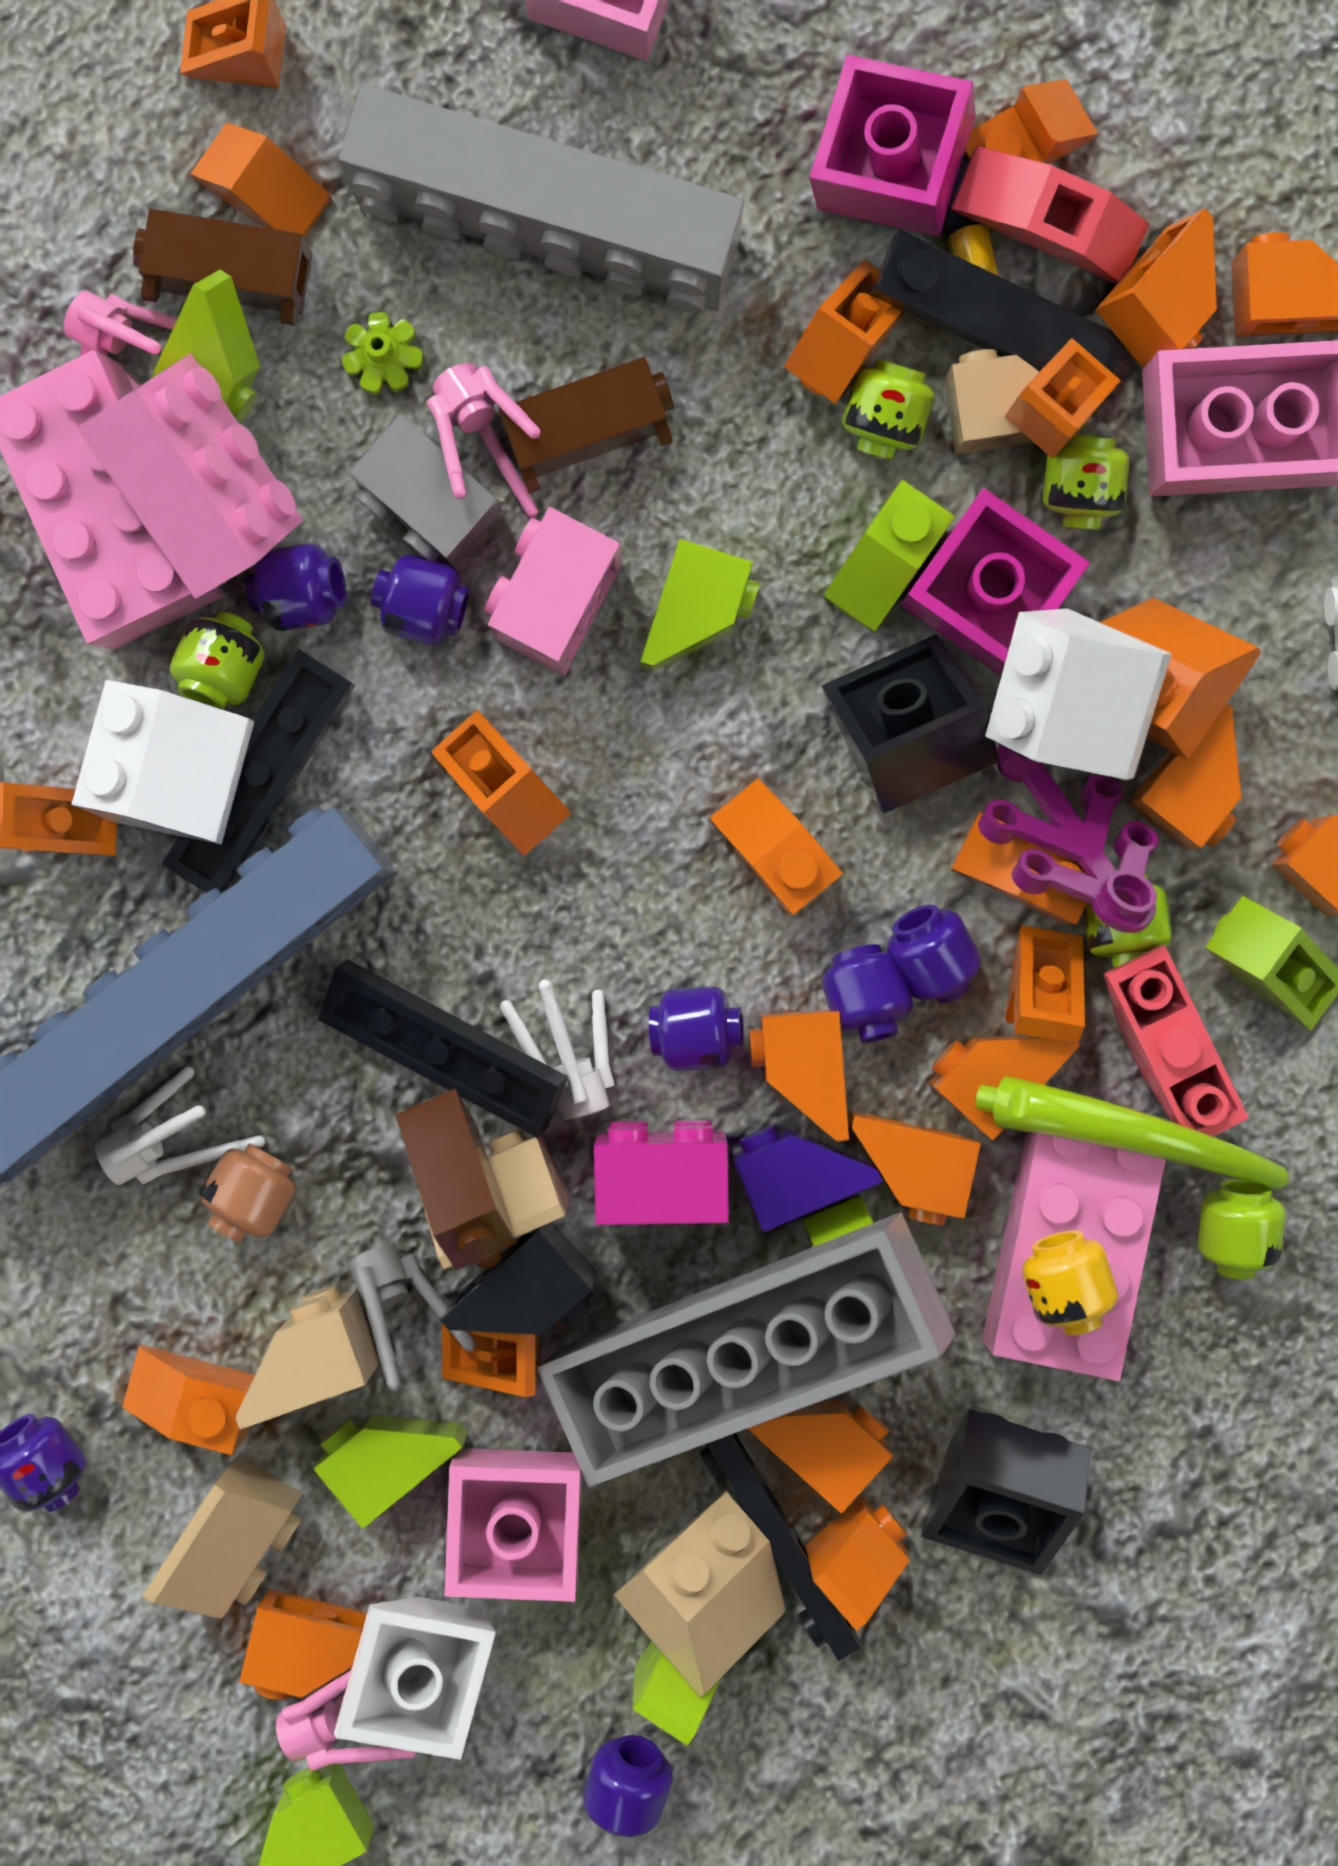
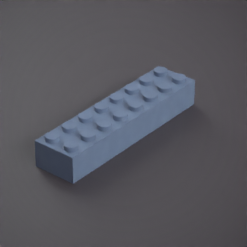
M319 806L308 811L289 827L288 831L294 838L274 852H271L266 847L254 854L237 869V873L242 878L239 882L222 893L217 888H214L204 894L185 911L191 919L170 934L166 929H163L150 937L134 951V954L140 961L119 975L115 970H112L100 977L82 993L88 1000L86 1004L69 1015H66L64 1011L53 1015L32 1032L31 1036L37 1042L36 1044L17 1056L13 1052H9L0 1058V1188L10 1183L398 873L352 813L333 806L324 812Z

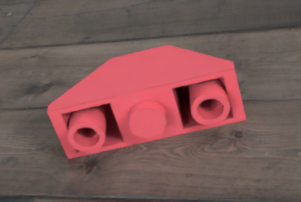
M979 146L974 149L950 208L955 213L1115 284H1118L1131 269L1150 225L1108 190L1053 165Z
M1160 945L1104 973L1117 1025L1144 1080L1171 1121L1214 1137L1249 1119L1166 946Z

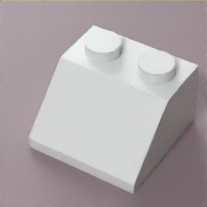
M1068 608L1019 612L985 736L1034 761L1125 780L1133 779L1171 653Z
M106 680L71 805L111 822L222 845L254 721L163 690Z
M424 1597L370 1604L335 1727V1737L337 1739L461 1760L496 1631L480 1609Z

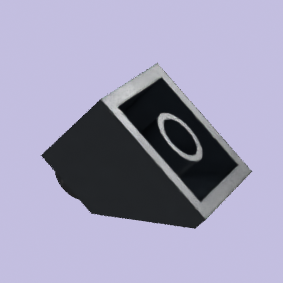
M937 634L821 685L856 767L883 814L1000 762L995 741L985 736L989 724L986 707Z
M552 1221L523 1234L517 1239V1244L510 1246L501 1254V1261L497 1265L484 1269L452 1298L440 1321L448 1330L543 1335L555 1323L562 1330H565L592 1305L589 1299L594 1294L592 1287L596 1269Z
M969 1409L949 1442L923 1523L921 1537L1042 1575L1085 1514L1091 1448L1068 1441L1065 1437L1056 1433H1043L1009 1422L997 1414L981 1413Z

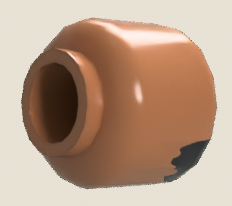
M251 1143L248 1144L244 1151L240 1149L227 1150L222 1155L200 1192V1201L213 1213L207 1224L238 1243H241L246 1233L255 1237L269 1236L275 1230L296 1195V1185L288 1177L293 1168Z

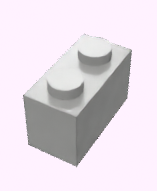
M401 414L349 472L357 485L361 487L354 497L383 523L390 515H393L410 530L403 537V540L422 558L435 561L438 557H441L452 567L456 565L502 512L498 499L463 469L462 477L466 494L461 499L454 497L443 451Z

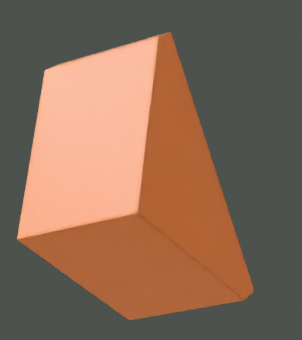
M215 0L188 10L180 74L193 79L279 88L286 24L276 1Z
M228 122L225 123L191 172L193 179L263 228L299 233L304 238L332 200L331 195L270 138Z
M1071 338L1023 389L1004 417L1054 459L1121 380Z
M442 1323V1379L522 1397L535 1396L540 1380V1375L536 1368L540 1365V1335L467 1331L475 1341L476 1346L474 1350L466 1351Z

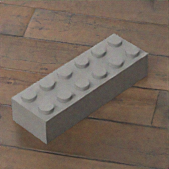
M361 83L338 159L356 202L361 203V209L371 216L395 222L398 220L399 215L421 221L423 222V229L433 235L449 240H458L460 234L484 241L483 246L489 251L508 258H519L521 252L545 259L544 264L546 267L563 275L579 277L582 271L602 276L606 278L605 283L609 287L622 293L641 295L643 289L667 296L666 301L669 305L689 313L701 314L704 308L719 311L740 242L744 199L364 83Z
M900 1212L565 1345L536 1368L588 1487L941 1357L956 1333L903 1214Z

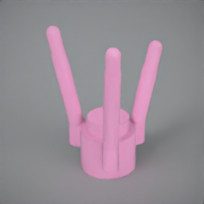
M85 290L79 293L70 304L65 316L63 330L65 336L82 344L80 356L95 349L109 357L108 352L118 354L127 343L149 353L158 354L161 351L160 343L132 329V321L130 319L173 330L178 317L131 304L113 294L105 300ZM126 372L133 390L141 386L136 379Z
M463 363L447 369L435 380L432 387L435 396L427 400V405L437 423L454 497L457 499L463 498L466 490L452 425L459 426L461 431L465 433L479 432L524 512L529 518H535L538 515V509L490 425L495 416L493 406L496 403L532 439L540 436L539 427L497 384L487 366L478 368L473 363Z
M351 1671L335 1679L303 1701L283 1708L276 1720L278 1741L286 1757L292 1762L307 1759L311 1771H316L332 1764L412 1759L417 1753L384 1746L332 1749L337 1740L334 1731Z

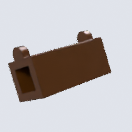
M149 208L146 229L139 228L137 230L133 245V262L135 267L139 268L138 273L143 277L141 286L143 301L157 303L160 292L188 296L195 283L221 269L232 277L240 305L279 311L281 324L295 326L298 315L303 313L312 251L302 234Z
M646 357L517 401V405L539 427L541 433L536 439L530 438L499 408L529 494L541 490L537 477L653 436H657L660 447L673 443L665 412L675 409L673 399L663 372L652 375Z
M453 1089L396 1114L433 1237L455 1270L474 1263L482 1269L497 1265L502 1258L500 1251L517 1244L477 1124L457 1090Z

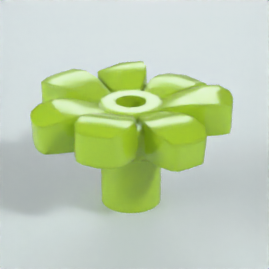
M375 312L369 315V330L358 324H352L345 333V339L351 347L355 348V351L348 352L342 357V364L346 373L353 377L362 374L360 386L363 391L372 395L381 393L384 381H387L389 387L394 392H400L408 387L410 380L405 372V368L417 371L422 368L424 362L423 351L419 347L408 346L416 337V330L412 325L403 319L391 328L390 319L384 312Z

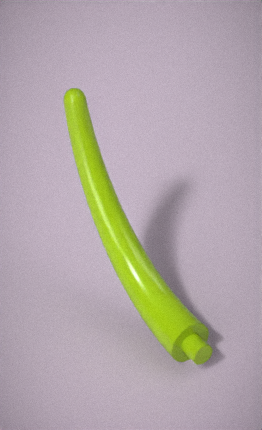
M1005 1076L998 1087L981 1085L977 1091L976 1108L993 1113L994 1122L997 1127L1061 1137L1139 1153L1231 1176L1273 1190L1284 1188L1289 1181V1174L1283 1166L1258 1154L1194 1129L1110 1102L1010 1076Z

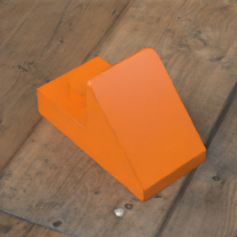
M1056 80L1025 86L1020 90L1014 106L972 129L965 155L970 161L975 147L979 146L1050 165L1094 140L1098 133L1068 80Z
M0 782V849L116 856L117 823L71 805L75 789Z
M1020 926L1005 1008V1021L1014 1023L1015 1034L1079 1044L1085 1028L1082 935Z

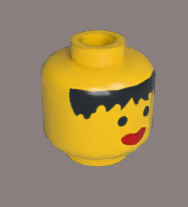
M1081 1231L1060 1232L1036 1241L1032 1245L1033 1253L1022 1265L1024 1282L1036 1319L1047 1326L1063 1327L1064 1334L1070 1336L1089 1333L1103 1325L1101 1316L1108 1313L1118 1301L1116 1284L1103 1245L1092 1239H1084L1083 1232Z

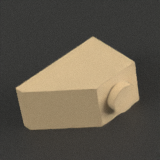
M994 349L977 350L963 354L959 357V363L951 365L944 382L955 455L1034 443L1004 416L1018 395L1039 373L1038 370L1017 355L998 357L997 350ZM1091 416L1075 434H1082L1092 422Z

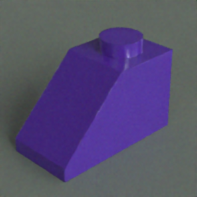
M775 1126L763 1128L739 1140L742 1150L732 1154L734 1164L763 1232L882 1182L878 1170L871 1162L792 1130L778 1134Z

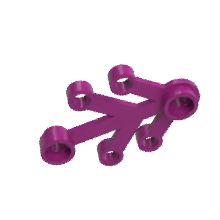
M999 743L997 746L1000 762L997 763L998 770L1011 781L1023 782L1052 824L1021 812L1017 806L1009 801L993 800L987 805L979 819L978 828L981 834L987 840L996 844H1007L1014 837L1020 838L1078 862L1086 872V874L1056 864L1054 859L1044 851L1028 849L1021 854L1012 869L1011 875L1016 886L1029 894H1041L1048 887H1051L1090 903L1095 914L1102 922L1120 932L1136 933L1147 928L1156 914L1157 894L1154 886L1144 877L1147 861L1158 845L1156 832L1143 822H1127L1113 842L1114 851L1121 858L1117 870L1103 852L1112 813L1124 795L1121 783L1116 778L1106 775L1093 774L1090 776L1079 796L1080 802L1085 808L1083 820H1081L1045 769L1046 763L1034 761ZM1030 869L1035 870V871L1038 872L1039 874H1035V873L1032 872Z

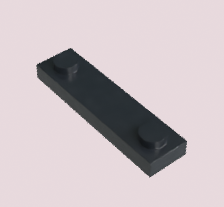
M901 229L894 234L869 294L983 349L997 350V355L1000 357L1017 355L1039 372L1071 338L1112 373H1114L1124 348L1123 343L1112 330Z
M297 649L253 719L254 725L222 845L179 836L161 865L205 893L214 888H217L220 893L225 891L237 873V869L248 856L356 685L302 650Z
M348 959L334 970L318 1018L319 1021L449 1091L456 1089L460 1097L536 1138H539L549 1127L569 1076Z
M737 1433L707 1443V1446L699 1451L706 1467L718 1484L728 1479L754 1524L770 1541L773 1555L806 1607L805 1610L799 1613V1617L814 1644L819 1648L827 1643L838 1661L860 1649L856 1630L814 1583L804 1543Z

